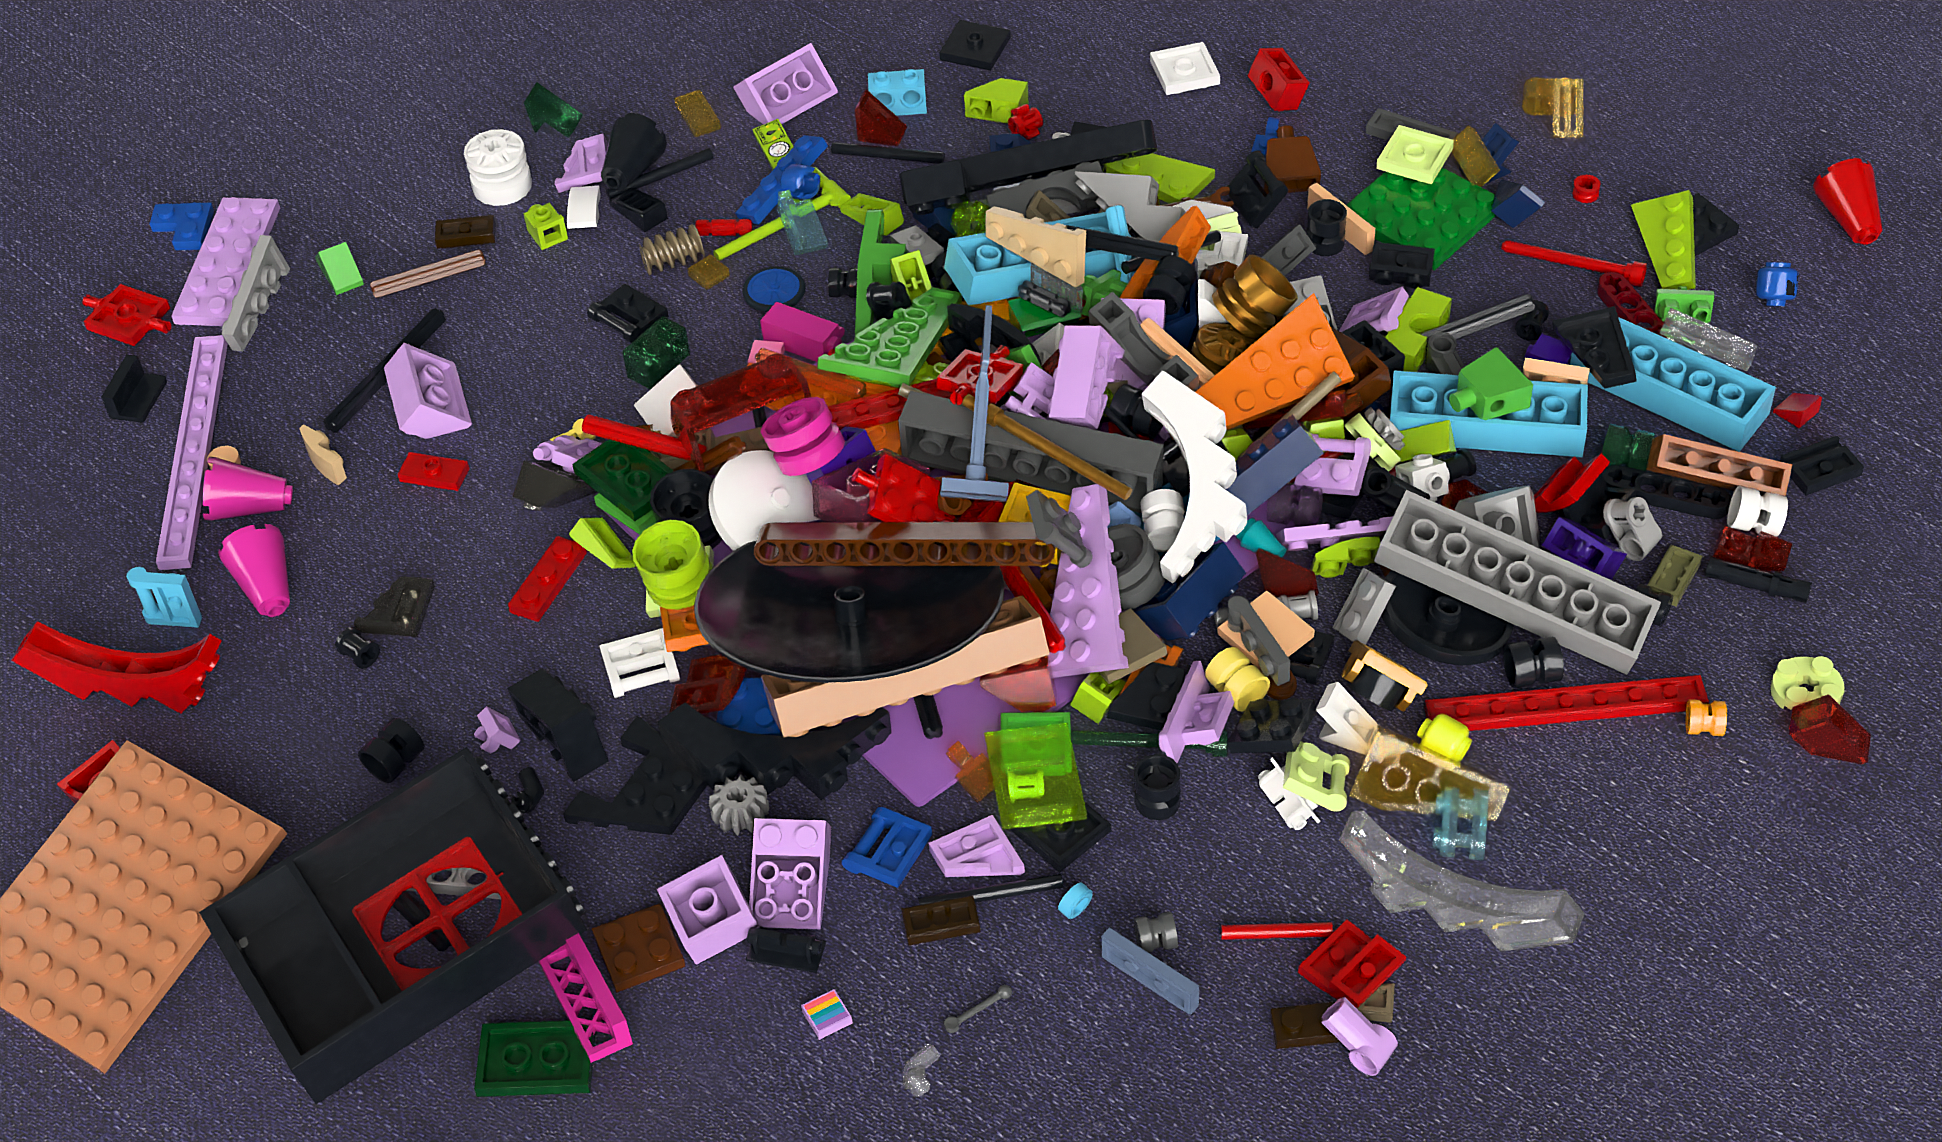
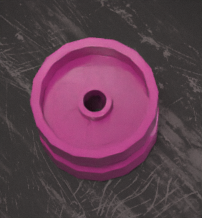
M809 397L792 402L771 415L762 425L760 432L769 449L775 451L773 457L784 475L797 476L812 472L829 463L844 448L845 439L837 424L832 422L833 416L823 398Z

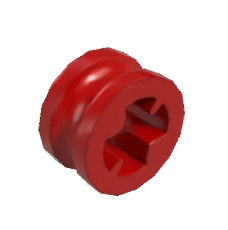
M1587 174L1578 176L1574 180L1573 198L1581 203L1596 201L1599 197L1600 180L1595 176Z

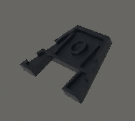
M636 716L621 736L622 747L646 756L612 803L580 791L563 813L565 822L577 825L579 821L594 822L595 827L607 828L610 824L627 826L628 830L672 835L705 790L707 784L662 743L661 735L641 717Z

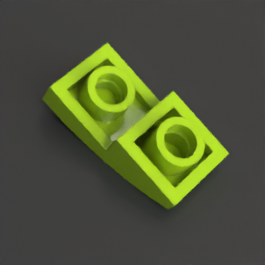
M1380 536L1350 539L1324 548L1315 554L1310 567V575L1332 578L1343 575L1347 563H1352L1355 566L1375 563L1374 560L1380 546Z

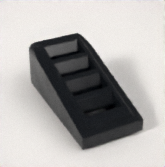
M630 188L609 201L610 206L644 232L668 219L666 206L662 201L635 188Z

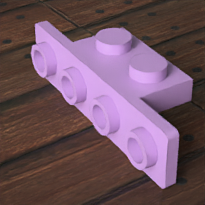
M1193 661L1188 674L1185 675L1184 683L1176 696L1172 710L1168 713L1163 730L1159 733L1161 751L1165 752L1176 763H1178L1185 745L1198 743L1200 745H1208L1219 741L1234 705L1231 691L1208 694L1210 686L1205 677L1201 661Z

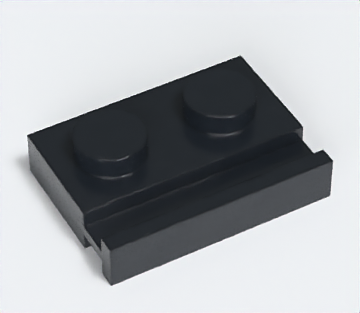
M1838 436L1781 455L1780 462L1792 464L1790 478L1805 496L1862 476L1864 466L1846 445L1842 446L1839 443L1840 438Z

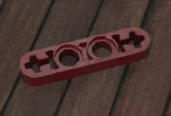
M1608 272L1600 276L1597 294L1608 308L1615 306L1618 317L1635 325L1640 322L1648 323L1652 327L1644 329L1676 342L1674 334L1624 276L1616 272ZM1629 303L1634 305L1635 308L1627 309L1622 307L1621 304Z

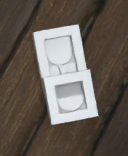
M600 186L571 187L567 208L568 229L597 227L599 220L598 204L601 197Z

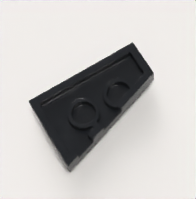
M1615 306L1552 321L1553 330L1586 368H1590L1589 372L1604 389L1637 382L1636 372Z

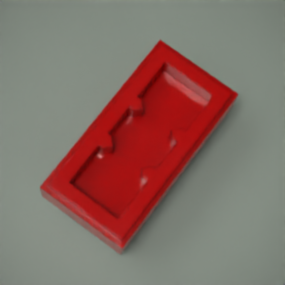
M409 452L397 475L400 482L459 491L470 468L468 461Z

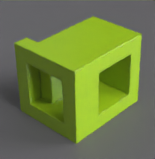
M550 203L543 206L535 204L529 208L528 212L523 213L527 231L541 250L568 240L564 218L561 214L557 213ZM550 228L555 230V232L544 236L543 231Z

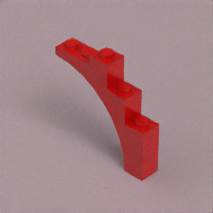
M37 621L24 636L11 661L82 700H85L92 691L98 693L102 690L131 707L141 698L146 700L148 697H151L181 714L190 704L195 707L201 700L205 689L201 687L207 676L205 673L206 671L210 673L216 666L220 658L216 651L222 640L209 634L198 643L181 650L163 653H135L90 644L60 633Z

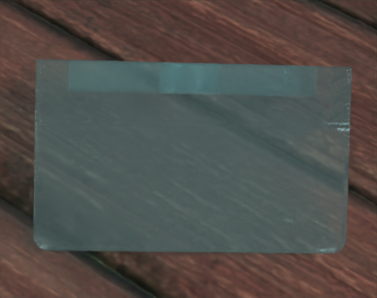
M790 190L778 192L777 210L794 255L826 249L828 241L812 201L808 199L794 203Z

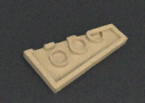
M995 206L986 211L987 238L1074 287L1084 283L1086 230L1078 228L1072 231L1067 229V225L1046 224L1044 219L1037 217L1027 219L1024 218L1022 213Z

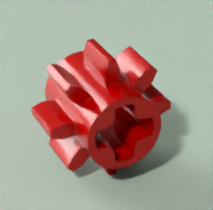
M1025 104L1011 110L1013 116L1008 119V126L1012 134L1018 133L1027 140L1040 135L1038 128L1043 126V119L1037 108L1032 107L1029 109V105Z

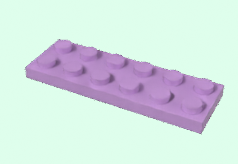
M222 198L171 315L174 324L223 326L231 312L232 300L238 294L241 286L242 274L247 270L250 263L253 247L257 245L260 235L269 236L280 210L278 199Z

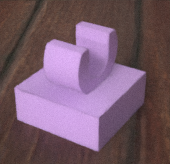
M487 706L477 715L482 726L475 731L474 736L482 741L486 740L480 746L482 750L491 754L499 748L500 744L512 750L521 741L508 717Z

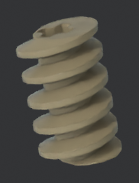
M693 224L688 226V234L681 227L677 229L676 237L671 231H667L665 240L660 234H656L654 236V244L648 237L643 238V247L639 244L641 258L648 275H652L653 265H656L658 270L663 272L664 262H667L671 269L675 268V259H678L684 266L686 265V256L688 255L693 262H697V254L699 252L705 256L699 232Z

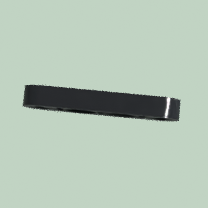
M1621 465L1609 466L1603 472L1607 487L1635 489L1637 496L1643 498L1651 506L1709 519H1721L1728 513L1731 496L1725 489ZM1652 485L1657 488V491L1646 492L1641 489V486ZM1684 492L1690 498L1685 500L1679 499L1674 496V493ZM1712 501L1718 502V505L1712 504Z

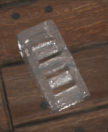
M1031 263L1032 283L1071 302V311L1075 314L1082 313L1083 287L1081 285L1074 287Z

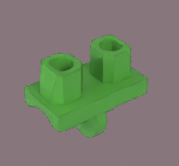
M1112 269L1099 278L1093 275H1085L1084 283L1077 287L1078 295L1086 301L1085 306L1081 309V314L1089 317L1088 311L1099 303L1101 298H1105L1111 292H1114L1120 298L1128 283L1120 281V271Z
M1679 286L1678 290L1657 289L1654 312L1663 323L1675 324L1677 321L1707 325L1711 321L1714 291L1687 290L1686 286Z

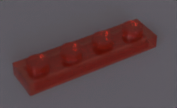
M1345 390L1330 393L1302 416L1299 421L1304 422L1347 416L1363 405L1360 393L1346 394ZM1297 403L1242 424L1243 428L1252 429L1273 426Z

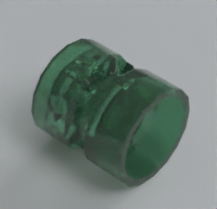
M1610 423L1602 454L1610 461L1608 466L1625 463L1626 467L1647 471L1646 468L1655 433L1637 429L1633 434H1630L1627 427Z

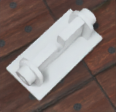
M1272 757L1270 761L1275 768L1271 771L1265 770L1259 774V786L1273 804L1285 797V800L1275 806V808L1283 817L1287 826L1300 830L1306 825V820L1311 816L1319 823L1320 820L1313 812L1318 807L1317 804L1283 788L1285 766L1281 768Z

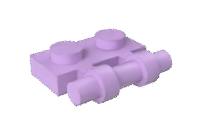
M1031 362L1013 390L1023 397L1022 402L1011 395L1004 406L1014 413H1023L1027 416L1051 420L1048 414V402L1053 396V377ZM1032 405L1048 414L1046 418L1032 410Z
M562 435L555 438L554 441L540 443L538 448L534 449L533 456L537 460L548 461L552 459L551 462L563 466V470L574 473L572 464L602 443L589 438L578 440L574 436Z

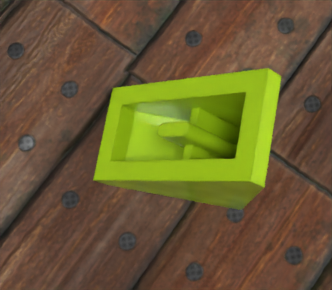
M919 250L890 259L892 282L900 281L905 285L911 302L932 288Z
M1098 672L1090 673L1079 686L1070 706L1099 725L1108 712L1110 705L1118 698L1126 682L1120 678L1108 684Z

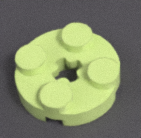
M1360 413L1352 417L1344 425L1355 439L1362 436L1371 440L1370 456L1372 458L1376 457V462L1382 468L1390 471L1401 461V458Z
M1823 656L1783 659L1778 663L1771 682V695L1779 707L1784 710V706H1786L1790 710L1795 711L1794 716L1810 720L1825 718L1832 714L1834 708L1840 705L1845 689L1844 681L1839 672L1833 668L1832 661ZM1808 684L1813 686L1814 689L1810 692L1807 691L1806 687H1800V685Z

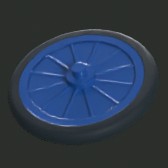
M777 266L767 267L756 271L747 278L743 285L742 293L744 300L749 306L762 312H768L776 302L790 307L795 306L804 296L805 282L800 274L792 269Z

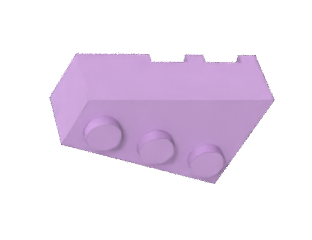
M1065 326L1063 337L1059 341L1060 357L1058 367L1054 370L1053 396L1048 402V414L1051 420L1079 427L1084 426L1093 430L1098 429L1108 400L1107 394H1104L1107 383L1114 382L1117 375L1116 371H1112L1116 358H1122L1125 352L1102 326Z

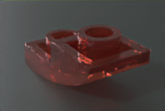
M1724 525L1719 533L1713 557L1759 570L1784 571L1792 543L1760 531L1758 536L1754 538Z

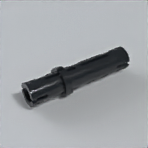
M1710 556L1705 572V577L1760 590L1768 593V596L1773 598L1777 595L1807 603L1812 587V582L1784 576L1780 571L1775 570L1774 573L1713 556Z

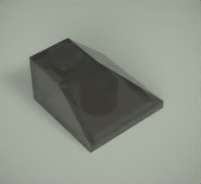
M524 460L513 497L524 501L523 506L528 509L542 511V507L556 508L594 494L597 491L576 474L563 470L561 465L549 461Z

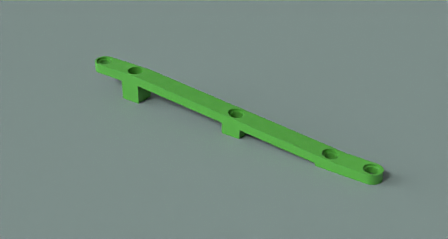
M868 209L866 213L857 270L855 335L874 324V313L866 299L868 286L872 282L890 285L892 283L890 259L907 254L906 244L882 243L884 235L883 209ZM857 482L849 488L847 516H869L851 508V502L861 487V484Z

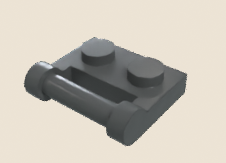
M1038 490L1026 496L1037 538L1043 543L1052 544L1070 557L1071 562L1079 568L1088 566L1092 561V552L1083 545L1079 531L1081 523L1077 516L1072 512L1068 513L1059 506L1055 499L1047 498Z

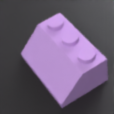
M812 43L744 79L733 87L746 111L763 125L779 119L780 123L783 124L838 93Z
M403 343L384 367L399 429L406 434L428 439L469 428L472 422L455 363Z

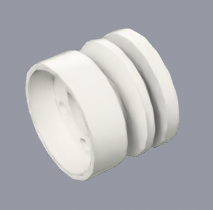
M503 129L489 130L479 133L466 144L464 157L470 173L469 178L472 190L478 200L484 204L499 206L517 202L527 195L531 189L532 178L526 162L527 156L524 143L519 135L513 131Z

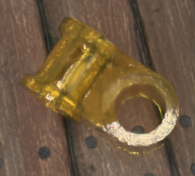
M1530 78L1523 86L1522 108L1525 113L1533 116L1558 115L1565 117L1573 115L1577 110L1575 95L1578 93L1579 85L1571 78Z

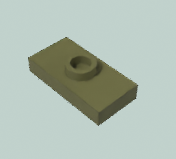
M1671 544L1647 586H1650L1652 591L1656 593L1666 592L1673 595L1672 605L1677 607L1701 565L1703 556Z

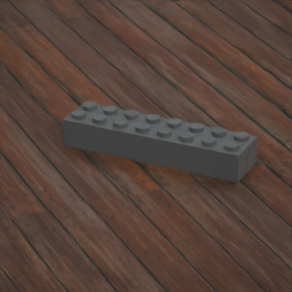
M910 391L898 420L902 461L966 475V466L970 465L974 412L962 404L957 405L956 403L954 405L947 398L937 397L929 393ZM1004 411V414L1132 488V493L1127 500L1107 490L1108 506L1119 501L1131 511L1141 513L1140 502L1142 498L1149 492L1162 489L1164 444L1126 437L1117 433L1093 430L1084 426L1069 425L1055 420L1036 418L1023 413ZM986 423L983 466L986 467L988 480L996 482L1015 481L1019 484L1070 496L1073 488L1096 484L997 425L992 427Z

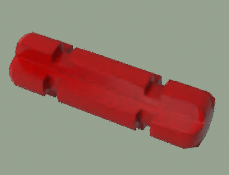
M712 219L711 222L709 220H696L695 223L700 236H709V234L713 236H736L737 233L745 235L753 231V224L749 219H739V221L735 219Z

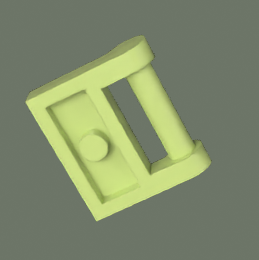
M1301 741L1295 752H1287L1283 788L1331 811H1341L1347 804V794L1344 791L1345 776L1350 770V760L1342 754L1331 756L1321 751L1314 744ZM1323 772L1331 775L1330 789L1322 787Z

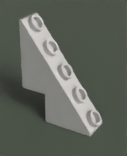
M1075 171V175L1079 178L1075 183L1087 195L1093 191L1099 197L1095 202L1105 212L1111 206L1122 205L1124 207L1128 232L1133 229L1139 235L1137 237L1139 239L1159 242L1167 231L1186 213L1182 207L1156 206L1159 184L1152 176Z

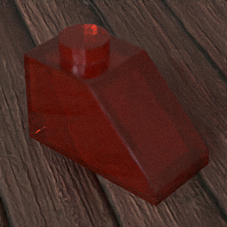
M1048 655L1040 657V660L1033 664H1018L1008 667L1001 674L980 676L981 688L1021 712H1044L1052 706H1056L1057 690Z
M1829 694L1792 708L1789 735L1809 754L1857 764L1868 763L1871 735Z

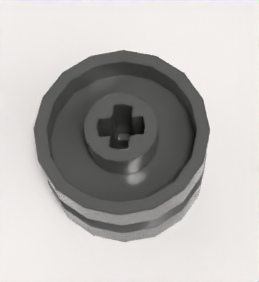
M1121 524L1108 528V536L1113 541L1114 552L1111 553V561L1116 566L1121 611L1130 608L1134 609L1151 600L1163 586L1165 578L1162 576L1160 566L1162 558L1157 550L1154 549L1146 532L1137 525Z

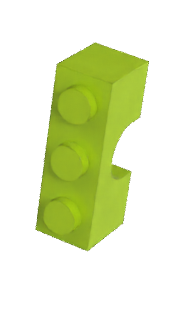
M1417 287L1411 298L1408 297L1403 306V312L1397 317L1399 321L1398 328L1389 331L1384 336L1405 355L1403 371H1418L1425 360L1427 337L1420 334L1449 322L1452 298Z

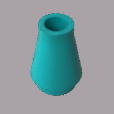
M1248 519L1244 529L1236 536L1241 542V547L1270 560L1274 564L1282 559L1287 550L1262 520Z

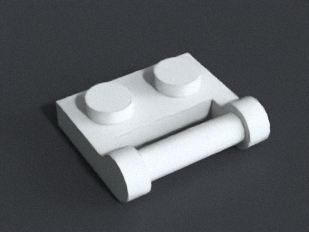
M663 628L599 645L614 698L624 696V692L669 680L670 683L680 681L672 651L667 652ZM665 664V667L623 679L619 677V675Z

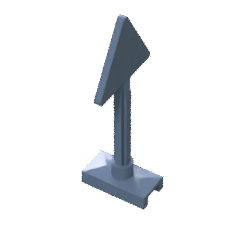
M990 305L985 307L980 370L975 390L970 465L966 466L965 479L942 477L940 497L996 502L1007 501L1009 483L985 481L986 467L983 466L989 397L987 371L990 357L992 306Z

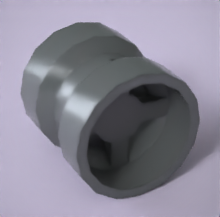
M1171 911L1160 913L1157 918L1149 919L1146 916L1134 918L1136 940L1140 948L1148 953H1152L1155 948L1163 947L1166 950L1178 948L1177 931Z

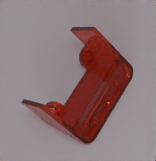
M772 354L752 365L694 388L679 391L670 402V421L674 433L699 471H702L705 467L694 433L789 395L795 401L811 397L807 380L791 358L782 354Z

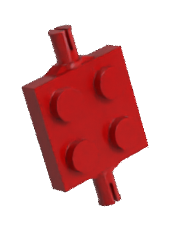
M119 284L112 293L104 298H97L90 294H86V297L84 296L83 305L94 309L83 321L88 331L135 346L150 330L155 329L167 334L171 329V323L161 319L170 309L167 299Z
M1000 345L994 352L990 353L987 371L989 381L988 403L996 404L1023 375V364L1005 359L1009 356L1010 351L1008 347H1003V345ZM965 349L937 376V389L949 391L951 393L950 400L954 405L956 403L961 405L967 394L975 397L981 353Z
M887 454L879 458L874 475L861 470V468H857L852 475V481L867 487L869 490L870 502L867 514L883 522H954V515L938 507L941 482Z

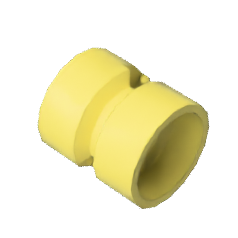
M1229 647L1219 652L1208 664L1205 671L1206 679L1219 692L1231 691L1234 700L1233 707L1241 712L1246 710L1250 701L1263 699L1270 687L1268 677L1257 666L1250 665L1249 659L1237 647Z

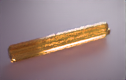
M760 348L755 355L756 364L763 368L852 399L863 398L866 395V384L862 381L835 372L817 369L818 366L766 348Z

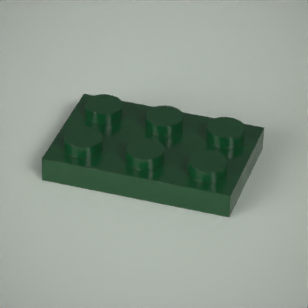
M609 439L572 464L574 474L634 521L652 510L650 497L655 484L666 474L674 472V470L648 450Z
M570 1020L482 1024L474 1090L477 1097L590 1093L593 1062H590ZM581 1024L586 1033L589 1026ZM592 1032L589 1039L593 1047L595 1046L596 1032L594 1035Z

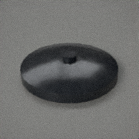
M1391 570L1385 580L1396 587L1381 614L1382 619L1398 640L1424 657L1452 665L1484 663L1503 651L1505 644H1507L1512 634L1514 624L1396 571Z

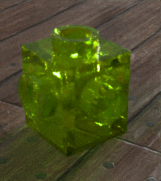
M975 200L974 203L970 201L963 202V205L956 208L951 217V226L957 232L955 237L986 233V211L990 207L978 200ZM978 221L975 229H971V223Z

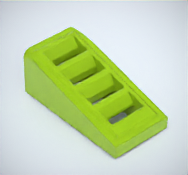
M859 193L840 207L841 213L863 225L865 224L868 209H883L885 236L904 223L899 203Z
M580 518L570 531L569 536L612 569L635 567L633 556L603 518Z

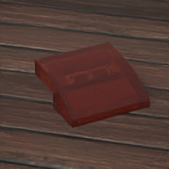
M721 654L692 659L687 682L675 685L669 713L683 703H687L700 714L724 710L740 688L747 668L730 661Z

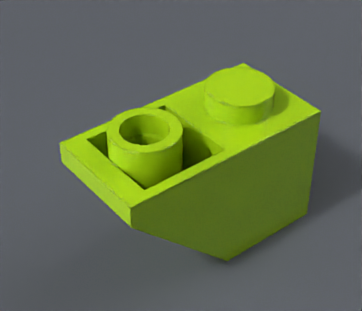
M999 78L966 91L964 94L965 116L1008 123V119L1013 116L1011 113L1012 109L1029 104L1028 82Z

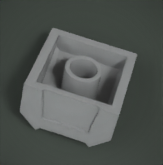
M1530 485L1499 490L1458 501L1454 511L1540 548L1539 525L1534 494Z

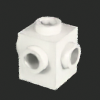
M1421 454L1414 456L1413 461L1395 466L1397 478L1428 493L1431 501L1435 502L1437 497L1449 494L1448 482L1450 474L1446 462L1435 459L1430 454Z

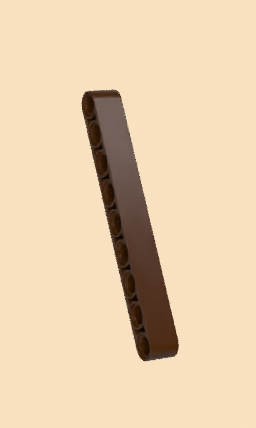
M1033 522L767 523L762 526L754 547V555L760 563L768 566H1042L1053 560L1055 546L1052 544L1043 546L1035 544L1042 541L1036 536ZM767 542L773 543V544H775L776 546H771V545L767 544ZM801 542L807 543V544H809L810 546H805V545H802V544H800V543H801ZM834 542L840 543L843 546L835 545ZM868 542H871V543L876 544V546H872V545H869V544H867V543H868ZM901 542H905V543H908V544H910V545H909V546H905V545H902V544H900V543H901ZM935 542H939V543H942V544H944V545H943V546H939V545H936V544H934V543H935ZM969 542H973V543H976V544H978V545L973 546V545H970V544H968V543H969ZM1002 542H1008V543H1010V544H1012V545L1007 546V545H1003V544H1001V543H1002Z

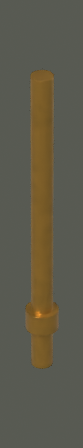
M967 394L962 405L974 412L975 397ZM992 403L988 405L987 424L992 427L996 425L1120 498L1127 500L1130 497L1132 488L1004 414V410Z

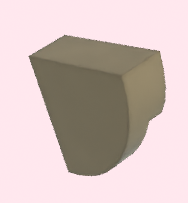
M1382 984L1357 1009L1369 1021L1392 1023L1395 984Z

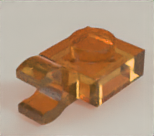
M959 741L947 750V757L961 769L956 774L955 779L977 804L1004 782L1005 778L983 753L974 759Z

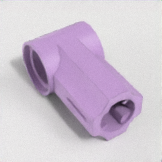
M1346 997L1338 999L1321 1017L1323 1019L1321 1023L1350 1051V1062L1359 1071L1367 1075H1377L1398 1046V1041L1392 1032L1381 1025L1372 1024Z

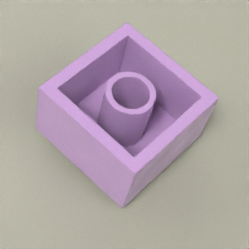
M723 855L657 889L684 948L696 965L746 939L749 929H756L759 926Z

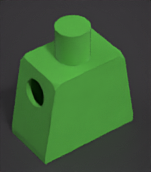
M1496 347L1461 369L1458 376L1457 392L1450 394L1449 401L1456 412L1470 407L1480 419L1488 420L1529 408L1533 383Z

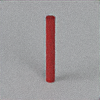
M1332 922L1221 925V940L1329 937L1333 933Z

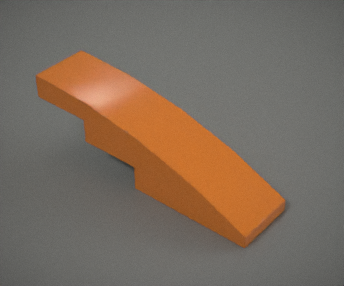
M1192 206L1167 231L1159 242L1178 246V257L1192 265L1211 226L1199 208ZM1145 258L1120 298L1143 299V292L1151 277H1153L1159 261Z

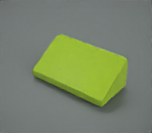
M1446 420L1402 430L1400 432L1405 436L1402 439L1405 446L1401 450L1393 449L1401 458L1397 465L1413 461V457L1416 455L1430 454L1434 457L1456 452L1451 422Z

